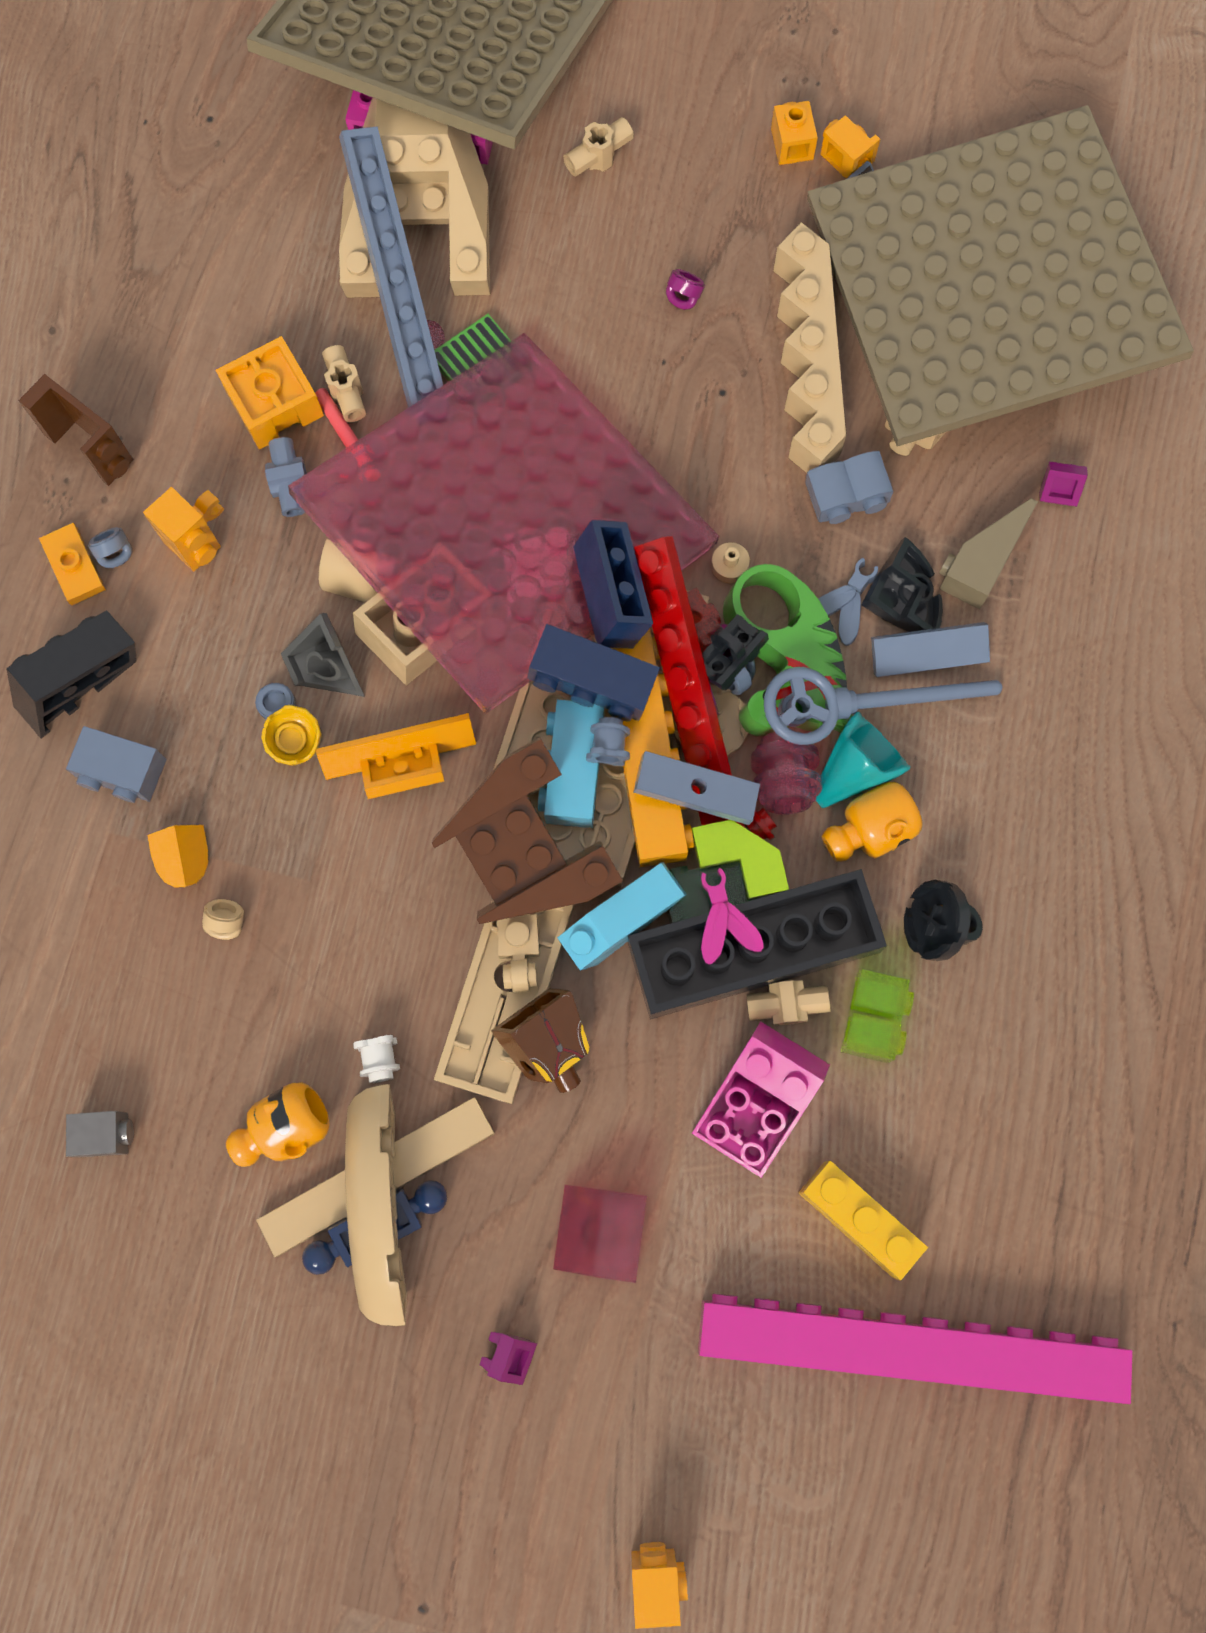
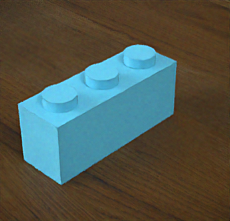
M557 699L556 712H548L546 735L553 736L552 747L548 751L562 775L547 783V788L540 787L538 811L544 812L546 824L593 828L600 763L586 761V754L590 753V749L593 747L594 734L590 732L591 725L599 723V719L605 717L603 707L595 704L593 707H585L574 701Z

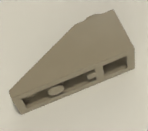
M1032 498L963 543L957 556L949 553L939 574L945 576L939 589L980 609L992 590L1038 501Z

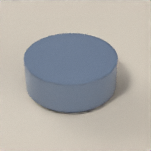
M271 683L260 689L256 696L255 704L260 715L266 720L268 716L285 705L296 706V699L287 686L280 683Z

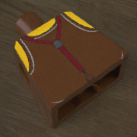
M547 989L491 1030L494 1037L529 1080L542 1083L554 1081L560 1093L569 1092L580 1084L581 1080L573 1065L588 1054L590 1047L570 990Z

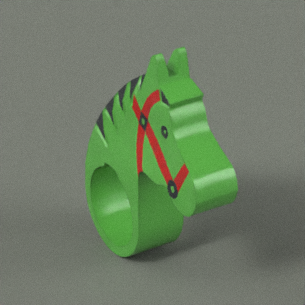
M762 564L746 570L735 582L724 600L723 618L725 624L728 625L739 614L753 627L766 632L769 640L760 649L758 657L770 665L777 674L793 667H806L822 674L834 688H847L845 666L836 632L821 602L809 587L794 574L780 566ZM759 585L777 592L788 608L789 626L779 630H767L753 624L742 610L740 603L741 590L749 586ZM804 679L806 695L811 697L814 704L825 708L823 692L814 683ZM790 681L786 682L778 691L776 697L777 713L781 700L792 693ZM766 689L756 692L739 712V721L746 732L754 736H765L775 732L769 725L764 712ZM796 702V709L802 713V706ZM852 714L847 719H838L834 730L841 733L852 717ZM810 718L805 723L797 726V728L805 731H815L823 722Z

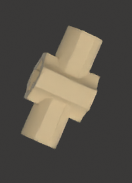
M623 117L610 125L607 123L598 124L596 122L589 124L584 128L585 136L582 139L583 143L563 155L564 163L569 172L575 177L588 168L590 170H601L602 172L613 165L614 151L633 139L634 133L630 124Z
M330 346L322 352L328 370L324 376L332 399L335 403H339L346 422L361 420L365 417L366 411L360 397L364 392L354 364H349L343 346Z
M803 980L769 984V992L746 994L750 1021L773 1018L774 1026L794 1025L808 1022L807 1014L830 1012L828 987L804 988Z

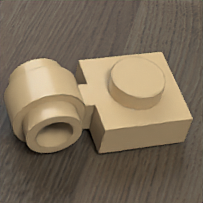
M537 914L497 920L499 959L513 958L511 964L503 965L504 989H512L513 993L529 992V987H537L536 962L528 963L526 957L540 956Z

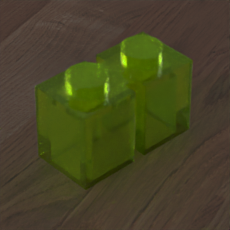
M864 969L856 974L850 1010L881 1016L890 1020L852 1013V1017L849 1016L847 1019L841 1053L884 1063H890L895 1060L896 1055L901 1056L903 1054L907 1033L901 1031V1020L903 1015H910L914 1000V992L908 991L910 980Z

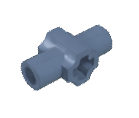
M281 437L273 439L268 443L272 462L265 464V473L270 493L273 498L279 497L283 516L294 517L302 515L306 512L303 492L310 491L302 456L296 457L291 438Z

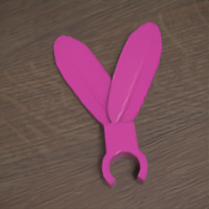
M721 868L718 870V875L722 880L717 886L707 884V875L705 873H702L701 876L702 886L708 892L712 904L701 945L703 959L708 965L713 964L721 955L727 929L746 949L753 952H761L763 950V940L757 928L735 906L728 902L725 890L726 876Z

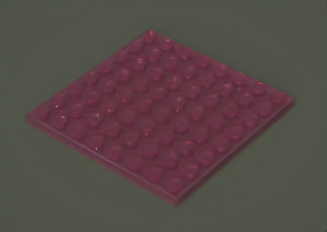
M525 333L288 485L289 494L373 589L383 597V600L397 613L398 617L411 629L414 635L428 648L430 653L485 714L532 681L527 679L528 670L546 624L585 639H589L594 635L573 549L574 544L591 520L627 522L633 547L662 537L673 536L681 570L717 545L720 537Z

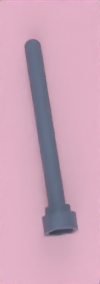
M997 680L859 694H856L853 690L849 691L846 687L834 689L839 707L838 719H847L851 714H855L857 709L995 696L1002 692L1003 686ZM825 698V708L827 709V702Z

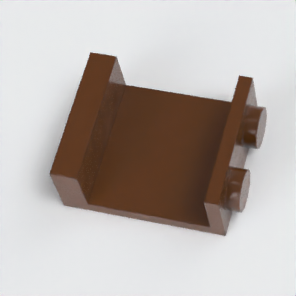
M43 374L18 400L44 436L54 444L74 423L90 434L92 437L80 450L106 485L109 486L115 479L122 477L128 470L129 464L134 460L109 423L46 374Z

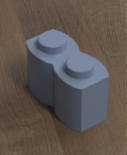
M880 451L867 452L845 461L816 467L807 471L805 480L818 522L829 521L830 524L846 521L853 512L865 511L866 514L879 512L887 506L894 492Z

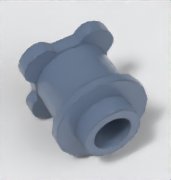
M613 717L600 718L599 723L591 725L590 732L594 734L593 747L590 749V753L586 754V761L610 764L612 766H624L625 761L630 759V752L624 751L625 738L630 735V729L623 725L621 719Z

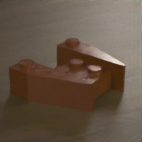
M540 737L504 757L432 840V845L436 848L456 836L492 897L493 903L477 911V921L479 924L588 902L623 882L601 841L565 860L533 806L528 794L562 775Z

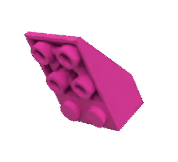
M760 1021L692 1134L762 1178L824 1082L830 1064Z

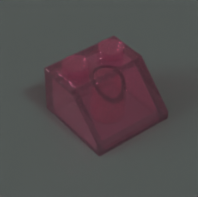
M565 1185L553 1269L636 1283L647 1196Z

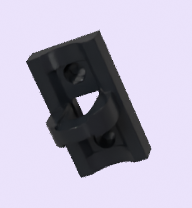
M739 614L724 629L723 627H718L710 637L712 643L702 653L708 680L721 690H727L748 662H752L760 654V649L769 640L768 634L763 630L753 627ZM728 648L732 655V661L722 655Z

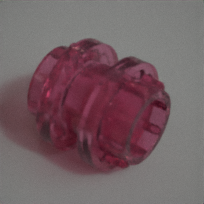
M775 732L764 736L750 756L751 769L758 774L753 782L760 784L757 800L765 806L767 811L774 814L790 815L806 811L812 806V802L816 801V796L822 791L821 776L818 772L814 771L820 763L818 748L813 744H793L784 740Z

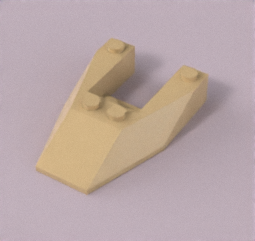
M372 97L363 128L378 126L402 225L449 224L450 283L454 296L490 295L489 187L470 133ZM348 174L344 186L339 243L340 285L347 298L380 297Z

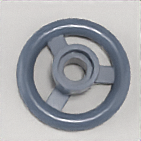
M806 667L789 668L777 674L766 689L764 695L765 716L771 728L784 740L798 745H810L823 740L834 729L839 717L836 691L828 679L819 672ZM804 679L820 688L826 698L827 709L814 704L811 697L806 695ZM790 681L792 693L781 700L777 713L776 697L778 691L786 682ZM796 702L802 706V713L796 709ZM810 718L823 722L818 729L809 733L795 732L787 727H797Z

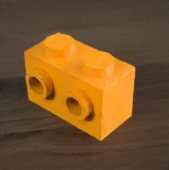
M649 1542L640 1544L639 1551H631L635 1629L681 1626L679 1601H688L684 1561L676 1562L674 1548L666 1549L665 1543Z

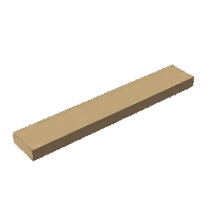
M476 1097L395 1142V1156L392 1162L396 1190L495 1134ZM345 1170L256 1220L274 1257L282 1255L328 1229L335 1223L347 1218Z

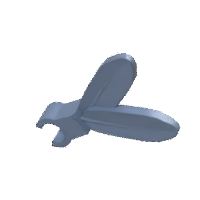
M864 558L856 563L855 572L848 585L818 598L828 617L840 610L839 637L845 646L851 645L858 635L861 608L860 595L868 584L874 582L878 575V566L874 567L871 575L865 576L860 573V569L865 567Z

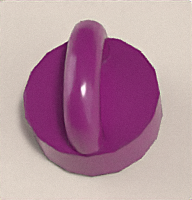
M675 269L671 272L668 279L666 296L675 307L683 310L691 309L701 297L705 288L704 281L692 273ZM675 291L688 296L689 299L682 300L678 298Z

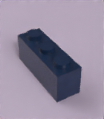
M591 520L574 544L573 549L596 643L609 648L633 649L653 625V620L627 522Z
M546 624L529 666L527 679L532 680L533 685L543 691L555 693L558 690L571 695V700L585 707H593L595 704L608 709V713L612 717L630 722L631 719L640 720L660 667Z

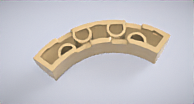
M390 1084L365 1089L356 1095L348 1106L345 1143L346 1209L351 1262L359 1309L368 1320L377 1324L402 1326L405 1325L407 1289L401 1250L398 1248L396 1223V1188L394 1186L392 1162L395 1156V1110Z

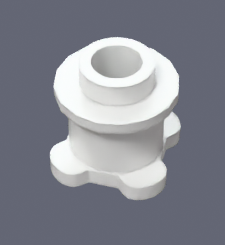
M385 1035L353 1043L354 1049H358V1052H361L363 1070L360 1071V1077H369V1083L394 1079L393 1072L400 1070V1064H395L392 1047L398 1044L396 1037L393 1038V1035Z

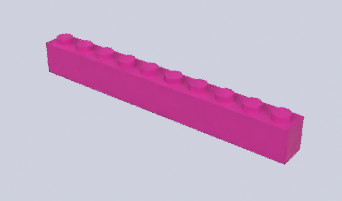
M713 1293L712 1301L702 1300L698 1343L699 1356L1131 1404L1133 1350L1118 1347L1117 1338L1092 1336L1091 1344L1075 1342L1076 1334L1049 1331V1339L1033 1337V1329L1007 1326V1334L990 1332V1324L965 1321V1328L957 1329L948 1328L947 1319L923 1317L921 1325L906 1323V1315L880 1312V1320L863 1318L864 1310L838 1307V1315L822 1314L821 1305L796 1303L795 1311L779 1309L780 1301L754 1298V1306L737 1304L738 1296Z

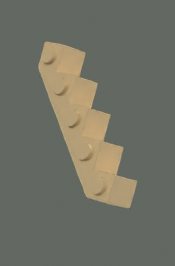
M801 222L777 247L773 271L790 284L781 293L777 317L794 330L785 340L781 364L799 378L788 390L784 410L803 425V428L792 439L788 458L807 473V471L816 467L833 463L840 456L846 437L830 247L826 241Z

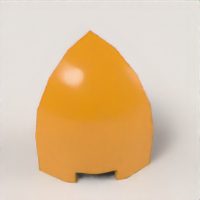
M173 825L147 835L154 867L165 883L174 888L187 887L197 884L205 875L208 865V846L204 825Z

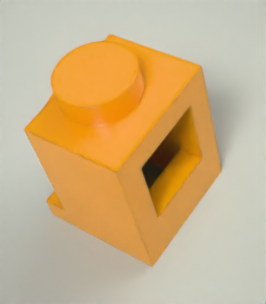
M845 115L840 120H833L825 128L820 155L847 179L866 161H869L871 164L875 162L880 138L876 134L869 138L860 125L854 124Z

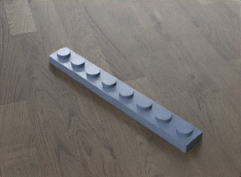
M378 126L342 130L339 139L413 429L449 423L452 418Z

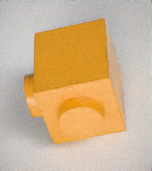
M787 102L783 105L774 106L771 132L779 165L814 160L818 137L810 102Z

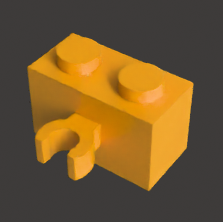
M170 487L143 511V514L163 543L193 572L200 566L211 562L217 550L221 548L207 522L216 519L224 511V508L219 504V499L209 490L202 493L192 507L174 488Z

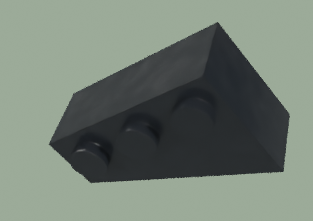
M107 610L97 616L85 618L75 629L64 635L54 636L44 647L30 655L25 654L18 657L12 662L11 666L6 668L13 707L42 739L50 732L46 725L64 711L70 716L78 710L79 707L75 702L94 687L99 693L136 663L134 640Z

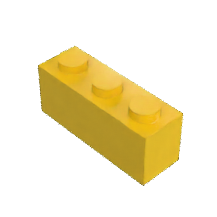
M825 1161L798 1192L892 1278L902 1280L928 1248L832 1161Z

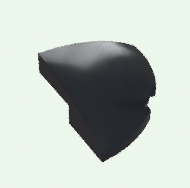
M905 537L900 541L880 570L861 605L885 621L908 632L940 628L942 623V596L938 594L933 597L934 587L929 579L935 573L922 552Z

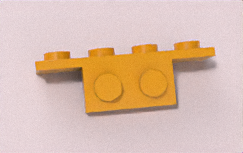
M469 713L317 748L316 755L326 780L362 772L367 798L372 799L444 782L439 753L476 745V740Z

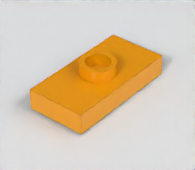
M74 523L39 538L66 600L71 606L106 590L83 538Z

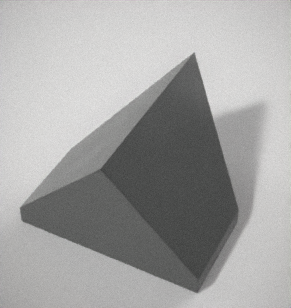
M320 613L281 653L294 685L365 697L327 613Z

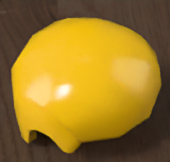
M285 705L268 716L261 735L265 752L277 763L291 766L302 764L311 759L316 754V749L319 748L322 738L318 720L306 708L293 705Z

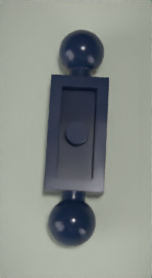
M433 1180L421 1183L411 1199L408 1198L403 1187L396 1191L398 1240L422 1228L418 1213L435 1214L444 1208L447 1202V1192L441 1183ZM347 1218L328 1228V1233L333 1241L328 1243L317 1240L306 1246L302 1254V1262L308 1272L315 1275L327 1273L334 1266L335 1260L339 1256H341L347 1268L352 1265Z

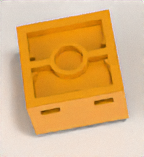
M282 336L215 370L228 397L259 450L268 446L271 440L280 438L279 432L289 426L301 423L304 427L324 416L314 390Z

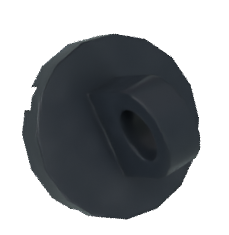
M935 879L924 882L914 890L910 897L914 899L911 908L906 907L904 914V933L909 947L913 952L919 953L922 956L921 958L931 961L948 960L958 953L963 945L973 942L981 936L983 924L980 915L975 908L968 904L965 894L956 884Z

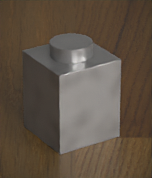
M106 1111L66 1114V1157L81 1158L128 1154V1145L132 1144L134 1137L133 1123L131 1120H128V1113Z

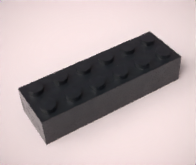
M862 869L734 905L761 934L763 940V950L761 952H753L746 949L727 929L721 955L713 964L708 965L705 963L701 945L709 913L628 936L629 950L650 1020L769 986V984L786 981L876 955L887 947Z

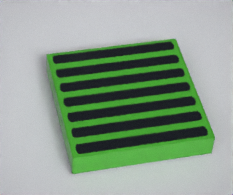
M486 314L434 350L439 371L473 412H476L532 373V365L489 314Z

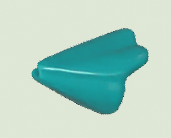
M856 712L839 735L811 796L821 808H826L868 789L892 781L909 771L911 766L907 764L897 749L878 729L866 720L860 712Z

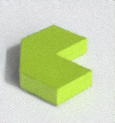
M732 820L692 828L700 869L740 861L748 900L789 890L781 852L770 843Z

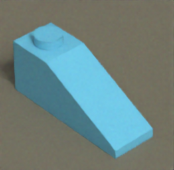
M662 862L587 913L557 938L580 971L596 966L628 942L629 935L642 931L687 894L665 863Z

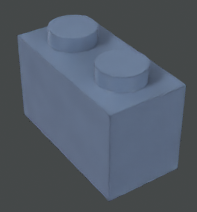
M83 726L66 770L77 778L76 784L98 792L102 786L114 790L112 795L124 801L135 803L136 798H140L150 802L167 759L155 748Z

